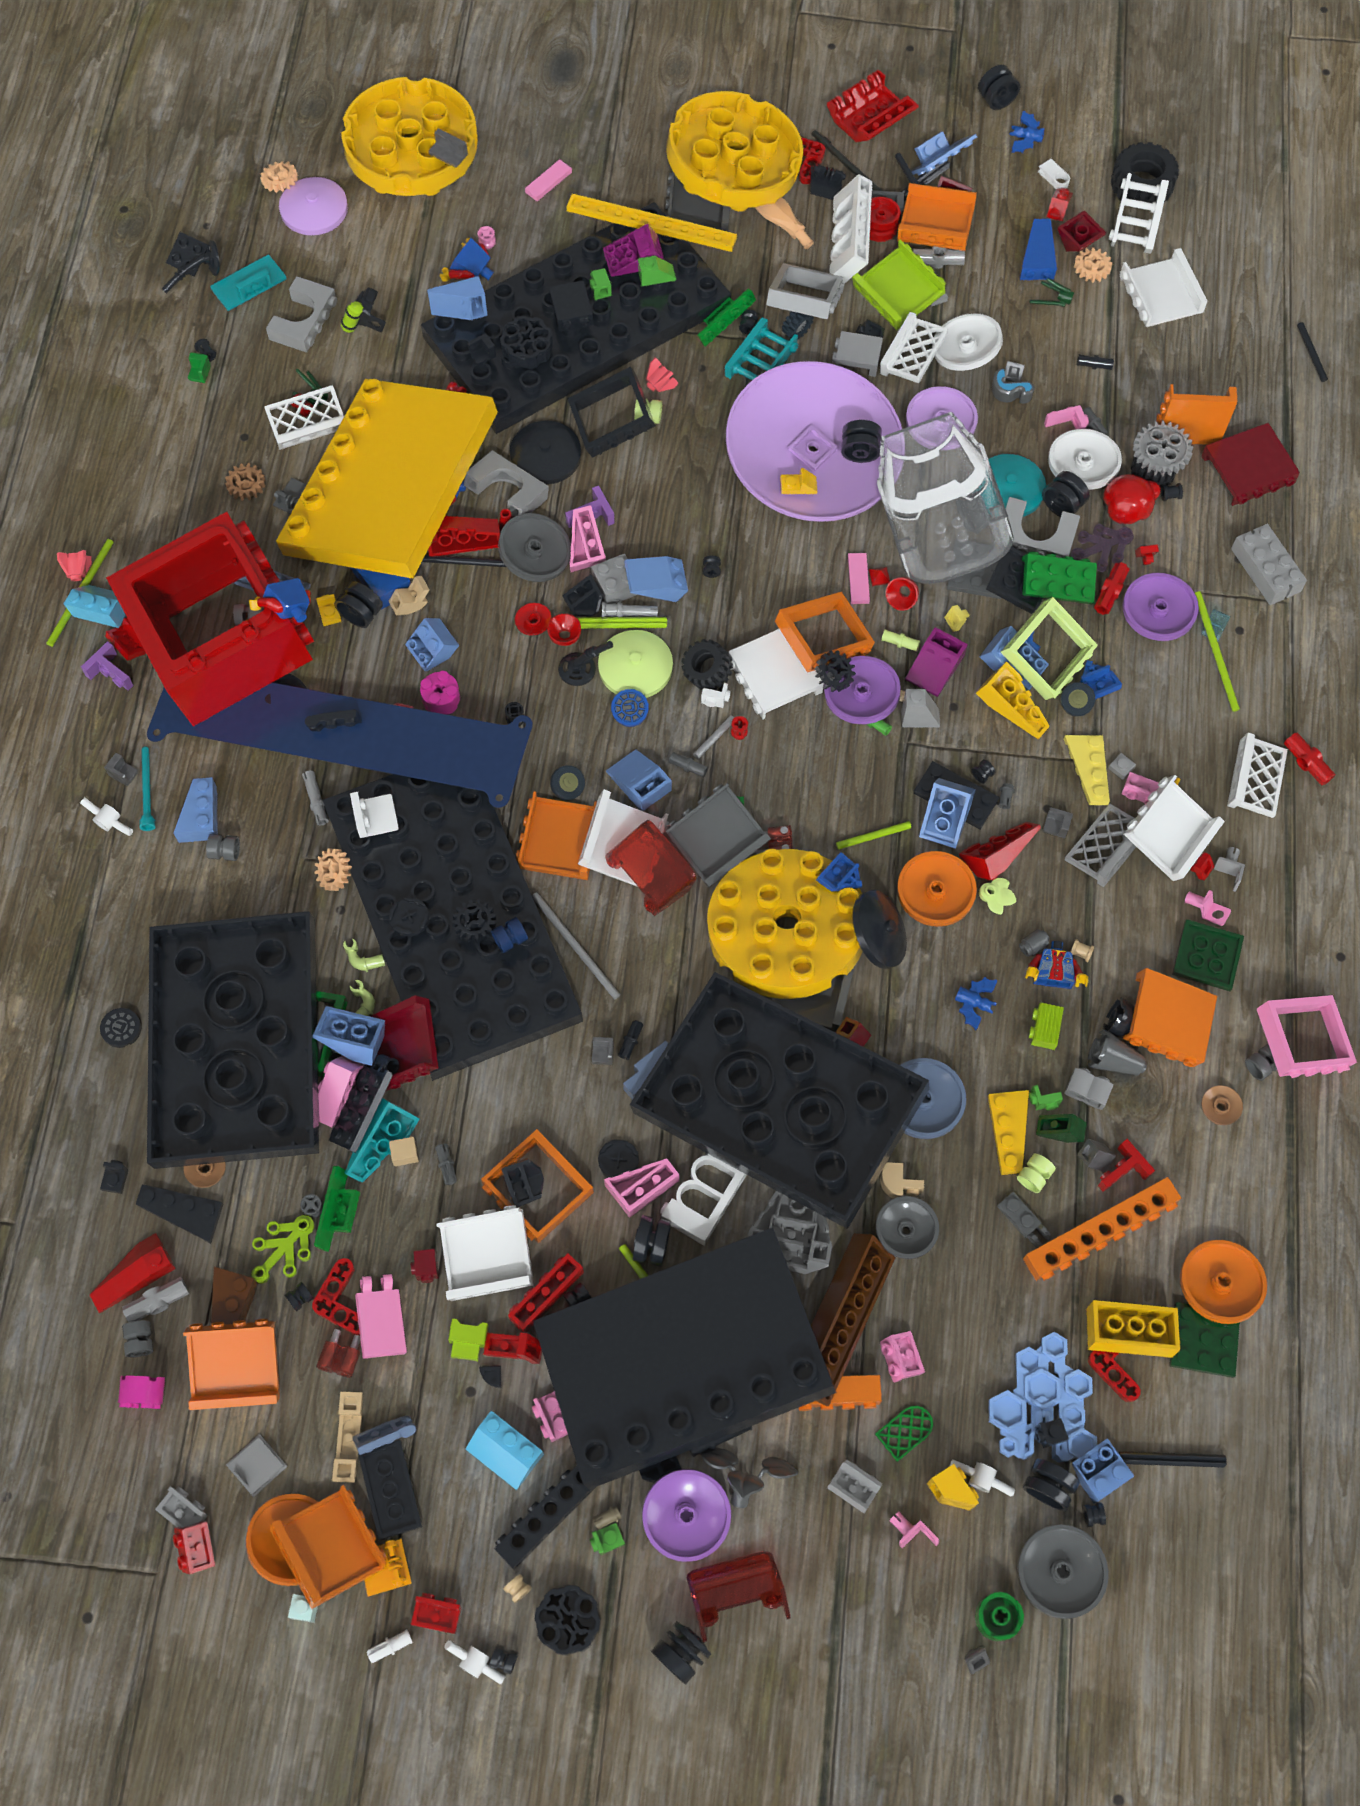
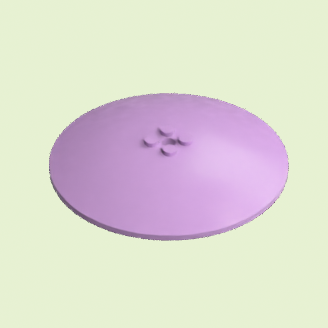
M812 361L794 362L762 373L752 380L738 395L730 410L727 421V453L730 463L741 483L766 506L784 515L801 520L836 521L866 511L882 499L885 448L895 455L904 456L902 426L889 400L876 386L864 377L851 370L829 363ZM870 420L881 427L882 439L880 442L881 454L879 458L867 463H857L849 461L842 456V429L850 421ZM815 446L817 451H810L808 447ZM891 457L894 484L903 461ZM804 468L816 476L817 494H781V474H799L800 469Z

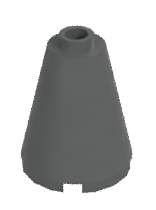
M1103 1029L1099 1032L1102 1035L1099 1039H1094L1088 1054V1059L1091 1060V1063H1087L1089 1067L1136 1076L1145 1072L1147 1062H1145L1146 1058L1109 1031Z

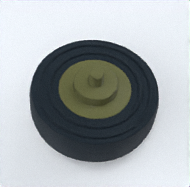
M1082 682L1068 685L1061 695L1063 709L1072 716L1079 717L1088 714L1095 704L1094 691L1089 685Z
M562 766L556 769L551 776V790L560 799H575L584 790V775L574 766Z

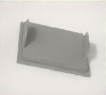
M260 1434L226 1464L253 1497L288 1467Z

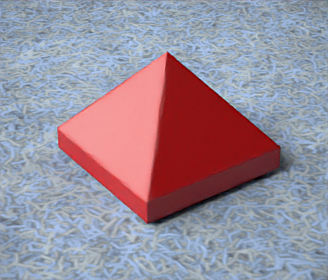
M887 567L868 570L872 586L890 583Z

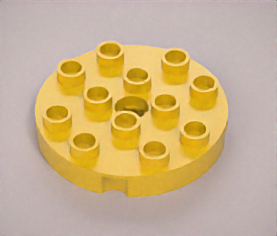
M400 77L380 82L361 93L348 107L343 118L345 131L341 132L344 153L350 168L360 180L374 188L376 192L382 194L389 193L402 196L436 195L440 189L450 185L466 174L477 151L476 121L471 106L454 88L429 78L411 81L407 77ZM438 128L463 140L467 144L468 155L457 168L429 154V150L436 143L434 132Z
M719 91L692 98L678 109L675 122L670 125L666 152L672 171L684 184V189L688 193L697 194L708 201L742 212L747 210V208L774 204L793 187L802 162L803 144L796 126L787 115L767 101H754L749 94Z
M768 849L751 856L727 872L716 886L710 899L707 924L713 955L720 967L725 966L733 971V981L760 995L779 999H794L823 992L831 988V981L835 976L841 974L848 975L863 952L857 941L853 926V907L858 896L862 894L860 888H844L840 891L832 892L816 881L832 860L814 851ZM783 917H792L798 921L794 928L783 929L776 924V921Z

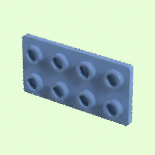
M943 131L939 132L914 148L921 165L911 171L912 174L917 173L921 175L924 172H930L936 168L935 165L938 163L942 164L947 161V157L954 156L960 152L961 148H966L973 144L972 140L977 138V135L974 134L960 139L949 146Z

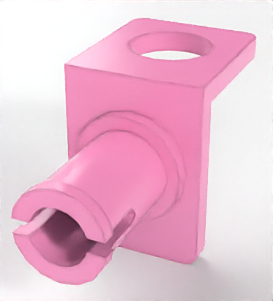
M1211 890L1208 891L1205 897L1194 894L1191 891L1186 895L1185 903L1200 908L1202 919L1220 926L1225 924L1231 909L1213 903V892ZM1220 910L1224 913V916L1216 919L1212 916L1214 911Z
M900 1511L895 1514L896 1518L895 1516L891 1518L890 1522L903 1534V1538L899 1541L901 1548L920 1531L936 1546L939 1544V1539L921 1520L916 1525H912Z

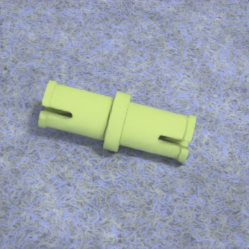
M886 629L882 635V641L895 644L898 648L904 647L916 652L921 643V640L907 637L904 633L897 634Z

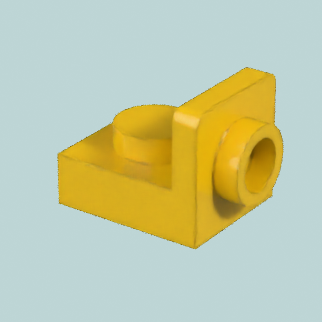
M334 594L316 598L323 626L342 622L340 614L334 606L336 601Z

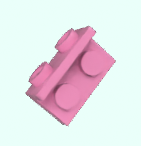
M1130 772L1121 794L1131 800H1138L1147 804L1149 795L1159 788V782Z
M911 1331L890 1335L880 1341L881 1351L886 1359L888 1372L894 1383L904 1378L925 1373Z
M555 1392L539 1399H533L535 1405L531 1407L536 1419L541 1417L544 1425L540 1426L545 1439L549 1437L551 1442H554L568 1435Z

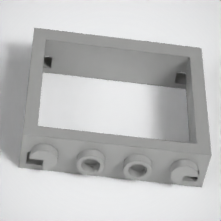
M783 263L769 288L766 305L828 319L830 313H834L841 294H843L845 286L842 283L843 277ZM786 282L827 291L830 294L826 300L782 289Z

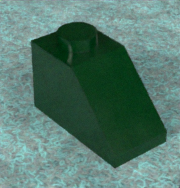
M1074 1114L1039 1115L1036 1135L1066 1143L1084 1142L1087 1122Z

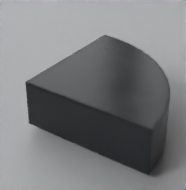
M501 1365L479 1367L480 1374L488 1385L494 1388H502Z

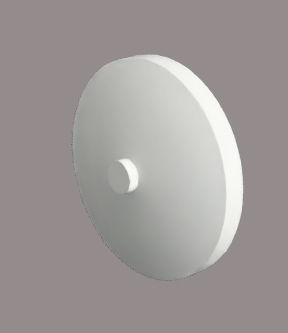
M966 314L953 318L942 326L948 328V333L934 357L940 365L947 369L965 371L978 368L992 360L1001 349L1003 343L1001 327L993 318L983 314ZM936 332L934 337L940 336L942 333Z
M1076 429L1060 435L1053 442L1048 462L1055 477L1062 471L1072 472L1084 481L1089 490L1104 487L1116 478L1121 467L1122 456L1117 444L1107 435L1090 429Z

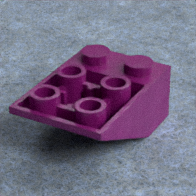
M648 223L603 248L611 277L638 272V258L657 256L664 260L658 235Z
M935 627L924 643L905 680L938 697L964 658L968 644Z

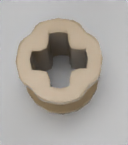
M1075 939L1070 952L1072 956L1076 955L1088 962L1094 946L1080 943L1078 939Z

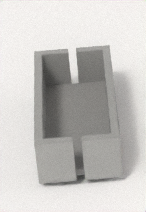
M1268 524L1254 529L1253 532L1249 531L1236 537L1231 550L1269 605L1284 600L1285 596L1288 598L1302 591L1307 579Z

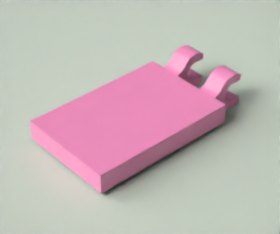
M392 1274L383 1275V1278H380L382 1291L372 1292L371 1276L362 1277V1280H360L361 1293H357L355 1298L363 1359L402 1355L407 1352L399 1289L392 1290Z

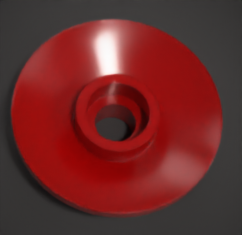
M540 603L526 604L517 611L515 625L525 635L541 634L547 630L548 623L552 619L551 612Z

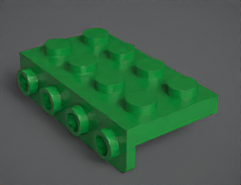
M1028 552V554L1022 557V561L1025 562L1023 595L1048 599L1054 597L1055 600L1085 604L1094 603L1097 563H1092L1089 559H1080L1078 561L1073 560V557L1057 558L1054 554L1042 556L1038 552Z

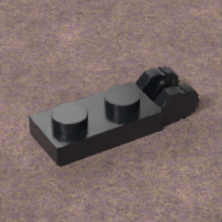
M353 709L307 716L304 722L311 731L319 732L325 727L327 729H335L337 726L342 725L348 727L362 723V717Z

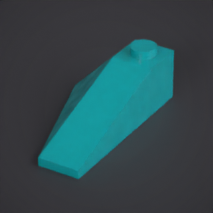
M382 1097L357 1152H353L345 1174L363 1183L380 1166V1162L388 1154L391 1155L389 1142L409 1138L420 1118Z

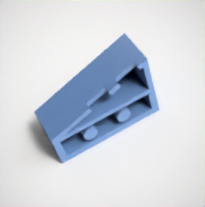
M212 777L192 780L174 830L178 843L206 841L209 834H217V786Z

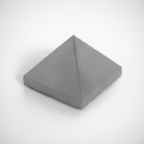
M1007 361L1005 379L1020 382L1025 365Z
M984 1647L969 1650L964 1658L971 1675L990 1664Z

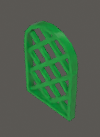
M910 1406L902 1410L900 1414L875 1433V1436L898 1462L922 1441L926 1440L932 1432L933 1419L925 1408ZM911 1409L910 1415L903 1414ZM920 1409L921 1416H914L913 1410ZM902 1417L910 1418V1426L902 1425ZM897 1418H899V1425H898V1424H891V1423H893ZM913 1418L921 1419L920 1427L912 1426ZM923 1420H930V1428H923ZM888 1427L887 1434L880 1433ZM891 1427L899 1428L898 1435H890ZM901 1428L909 1429V1437L901 1436ZM912 1429L920 1430L919 1438L912 1437ZM923 1431H929L927 1435L922 1438ZM880 1436L887 1437V1445ZM890 1438H898L897 1446L889 1445ZM900 1439L908 1440V1448L900 1447ZM911 1440L918 1441L911 1447ZM890 1449H897V1455L895 1456ZM900 1450H907L902 1456L899 1457Z

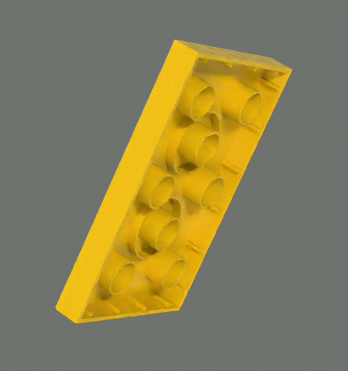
M365 379L276 540L284 556L414 578L498 413L493 398L385 382L377 379Z

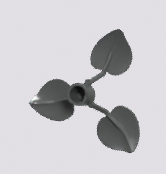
M709 1449L699 1454L711 1467L731 1469L727 1476L731 1488H733L731 1504L738 1508H746L750 1495L764 1488V1482L761 1478L765 1473L779 1479L790 1478L799 1473L793 1465L776 1457L765 1458L762 1461L764 1468L758 1476L736 1471L734 1465L738 1464L739 1459L735 1454L726 1449Z

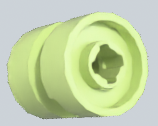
M646 399L654 422L660 424L662 400L648 402ZM636 400L634 420L643 416L638 400Z
M1034 1153L1027 1162L1028 1167H1024L1021 1170L1017 1179L1030 1191L1039 1193L1046 1184L1045 1179H1049L1056 1168L1047 1158Z

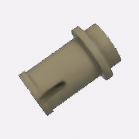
M609 1506L610 1509L592 1517L598 1530L615 1521L619 1522L622 1516L617 1506Z

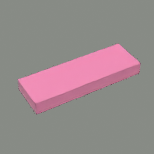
M559 159L525 188V193L536 201L540 200L571 174L572 168Z
M848 553L851 604H869L867 554Z

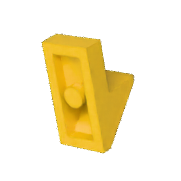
M804 468L800 469L799 474H781L780 476L781 494L818 493L816 476Z

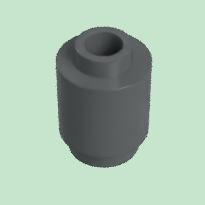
M1036 929L1021 940L1022 942L1019 944L1020 950L1027 957L1030 955L1034 956L1049 945V936L1044 930Z

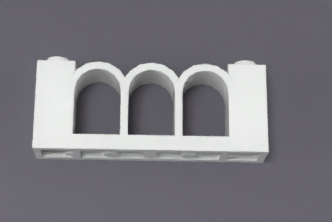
M860 174L834 196L833 222L836 225L832 232V241L835 244L830 255L832 263L830 264L829 274L842 276V283L844 284L868 264L872 181Z
M706 1153L705 1156L699 1157L693 1163L691 1180L683 1182L678 1187L676 1200L672 1198L669 1203L665 1202L660 1211L662 1214L661 1219L671 1221V1227L705 1246L747 1175ZM703 1165H711L733 1178L724 1194L701 1182L696 1176V1171ZM696 1189L718 1201L709 1219L683 1204L681 1196L685 1191Z

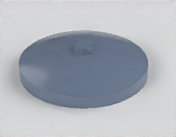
M929 1058L913 1059L901 1064L900 1066L929 1080V1091L904 1133L919 1139H933L941 1137L954 1129L962 1118L966 1106L965 1088L956 1072L946 1064Z

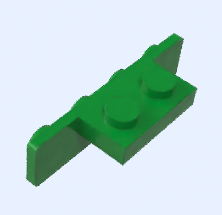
M748 288L735 301L729 297L704 320L707 326L698 334L704 346L712 342L756 301L751 289Z
M333 1166L314 1242L315 1247L326 1252L330 1250L334 1232L351 1233L360 1197L359 1191L345 1189L348 1175L345 1174L346 1170L339 1166Z

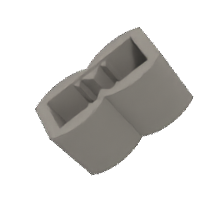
M1075 1068L1064 1094L1102 1110L1107 1103L1113 1084L1106 1077L1092 1075L1088 1069Z

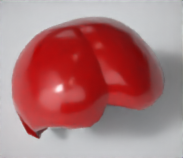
M1132 474L1116 477L1109 482L1103 493V500L1108 506L1109 517L1119 524H1134L1141 519L1142 521L1147 519L1154 509L1155 500L1160 495V486L1155 481H1147L1140 476Z

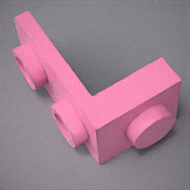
M1078 405L1050 412L1046 416L1044 425L1049 427L1072 420L1075 429H1086L1089 421L1081 406Z

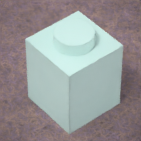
M293 1594L288 1618L314 1623L318 1606L311 1609L305 1596Z

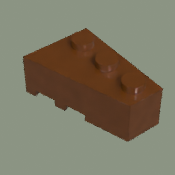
M214 1267L211 1324L214 1322L233 1324L234 1321L245 1320L258 1287V1282L254 1278Z

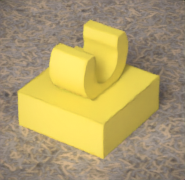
M958 605L951 607L944 618L952 631L956 632L961 629L967 620L966 617L970 615L966 609L961 610Z

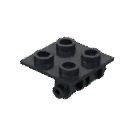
M820 164L811 166L810 194L834 200V196L842 190V180H845L846 174L839 170L834 172V168L830 170V167L821 166Z
M179 232L166 264L180 269L181 266L184 267L203 255V253H206L208 244ZM200 265L189 271V275L195 277Z

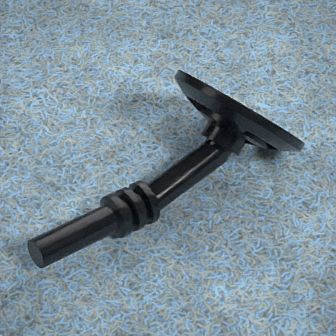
M214 240L209 241L206 253H203V255L184 267L181 266L177 270L178 272H175V275L161 288L166 294L180 280L182 281L186 277L185 275L189 274V271L203 262L208 264L213 276L218 275L219 255Z
M612 641L605 642L599 646H592L585 649L584 653L574 652L563 657L558 667L561 679L572 686H582L590 682L596 672V666L592 658L613 648ZM565 662H568V671L564 672L563 665ZM588 663L591 665L589 674L585 672L586 664ZM570 676L574 678L582 677V679L575 680L571 679Z

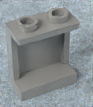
M841 331L840 338L836 339L835 348L838 350L833 353L832 362L837 366L841 364L870 369L869 376L876 377L883 338Z

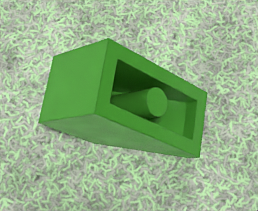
M657 256L638 258V273L642 286L676 281L673 265Z

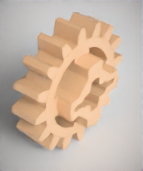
M283 161L280 163L274 162L273 166L269 164V168H264V172L261 173L260 177L264 188H268L270 192L274 189L275 193L278 190L284 192L285 188L290 189V185H295L294 181H298V174L294 165H290L289 162L284 164Z
M1092 247V250L1089 251V249L1085 248V252L1080 251L1079 255L1076 256L1074 268H1076L1075 273H1080L1079 278L1085 277V281L1091 279L1092 283H1094L1095 279L1101 282V279H1106L1107 275L1111 272V257H1106L1107 252L1101 253V249L1095 251V248Z
M328 848L327 851H322L323 856H318L319 863H315L318 870L315 871V874H318L316 881L321 882L320 887H325V890L339 891V888H344L343 883L349 882L347 876H351V873L348 872V869H351L352 866L348 865L350 858H345L346 852H342L341 849Z

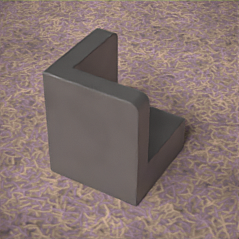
M117 753L113 755L104 767L110 777L126 786L138 774V770L125 763L123 757Z
M1051 807L1043 832L1065 838L1073 814Z
M593 1037L592 1064L612 1065L613 1038Z
M1091 1139L1086 1141L1077 1154L1088 1167L1102 1172L1108 1169L1116 1157L1105 1144Z

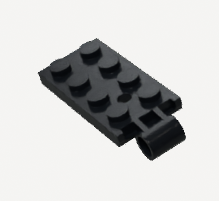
M380 1054L376 1057L373 1066L364 1064L353 1089L349 1093V1098L340 1112V1117L331 1131L328 1141L352 1152H357L393 1076L392 1074H395L399 1069V1061L397 1059Z

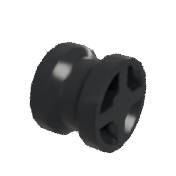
M712 555L704 557L703 565L705 567L703 568V575L709 578L720 576L721 569L719 566L721 565V559Z
M983 759L978 767L972 768L971 773L979 783L984 784L987 782L988 777L995 775L996 771L989 761Z
M1102 1502L1096 1503L1094 1506L1089 1504L1083 1505V1515L1087 1527H1092L1094 1524L1106 1525V1513Z

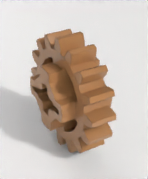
M250 463L246 467L240 464V468L234 466L235 471H228L229 476L225 477L227 481L225 484L229 494H233L235 499L240 497L241 501H243L247 497L250 501L251 496L257 498V493H263L262 488H265L266 480L262 470H258L256 465L251 468Z

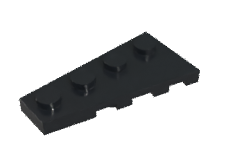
M143 1184L136 1201L138 1207L210 1244L223 1207V1203Z

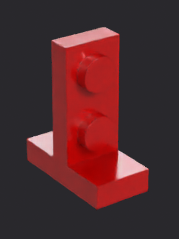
M1128 1139L1123 1141L1117 1148L1124 1156L1115 1165L1117 1169L1112 1173L1108 1170L1100 1177L1102 1181L1098 1187L1102 1192L1106 1191L1133 1168L1144 1180L1148 1179L1155 1171Z
M487 1333L483 1354L491 1357L521 1359L531 1364H540L542 1350L539 1340L528 1333H520L519 1336Z

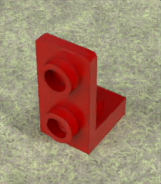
M1060 188L1055 191L1046 217L1063 222L1068 204L1073 195L1069 189Z

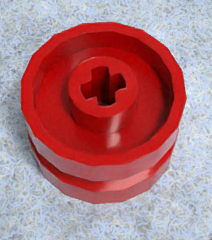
M887 197L871 199L870 240L885 242L896 236L901 212L899 205L892 199Z

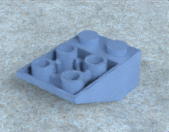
M479 276L427 290L431 315L466 320L487 316L485 292Z
M1012 626L999 630L979 656L995 672L1007 661L1019 673L1001 653L1002 649L1017 633ZM1027 641L1017 650L1041 676L1049 664ZM1020 674L1023 679L1021 682L1026 691L1030 690L1032 685Z
M636 749L606 770L607 774L641 811H644L672 791V780L658 765Z

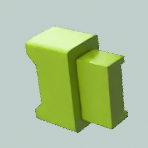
M452 1319L448 1339L449 1343L453 1344L451 1358L478 1362L480 1347H485L489 1329L488 1323L482 1322L478 1326L460 1324L457 1319Z

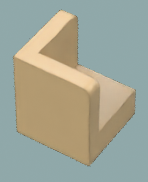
M414 1137L389 1142L394 1166L419 1162Z

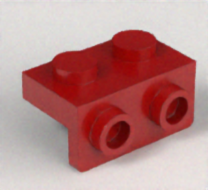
M127 617L123 618L122 626L106 631L105 637L127 661L146 654Z
M422 1593L421 1597L416 1596V1604L411 1621L412 1626L456 1634L462 1608L461 1605L457 1604L456 1599L444 1597L443 1601L435 1600V1595Z

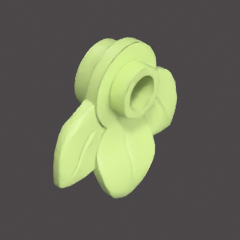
M996 878L991 883L983 884L979 889L980 898L987 902L989 909L996 914L1001 915L1003 913V906L1016 903L1014 893L1008 889L1010 882L1007 879Z

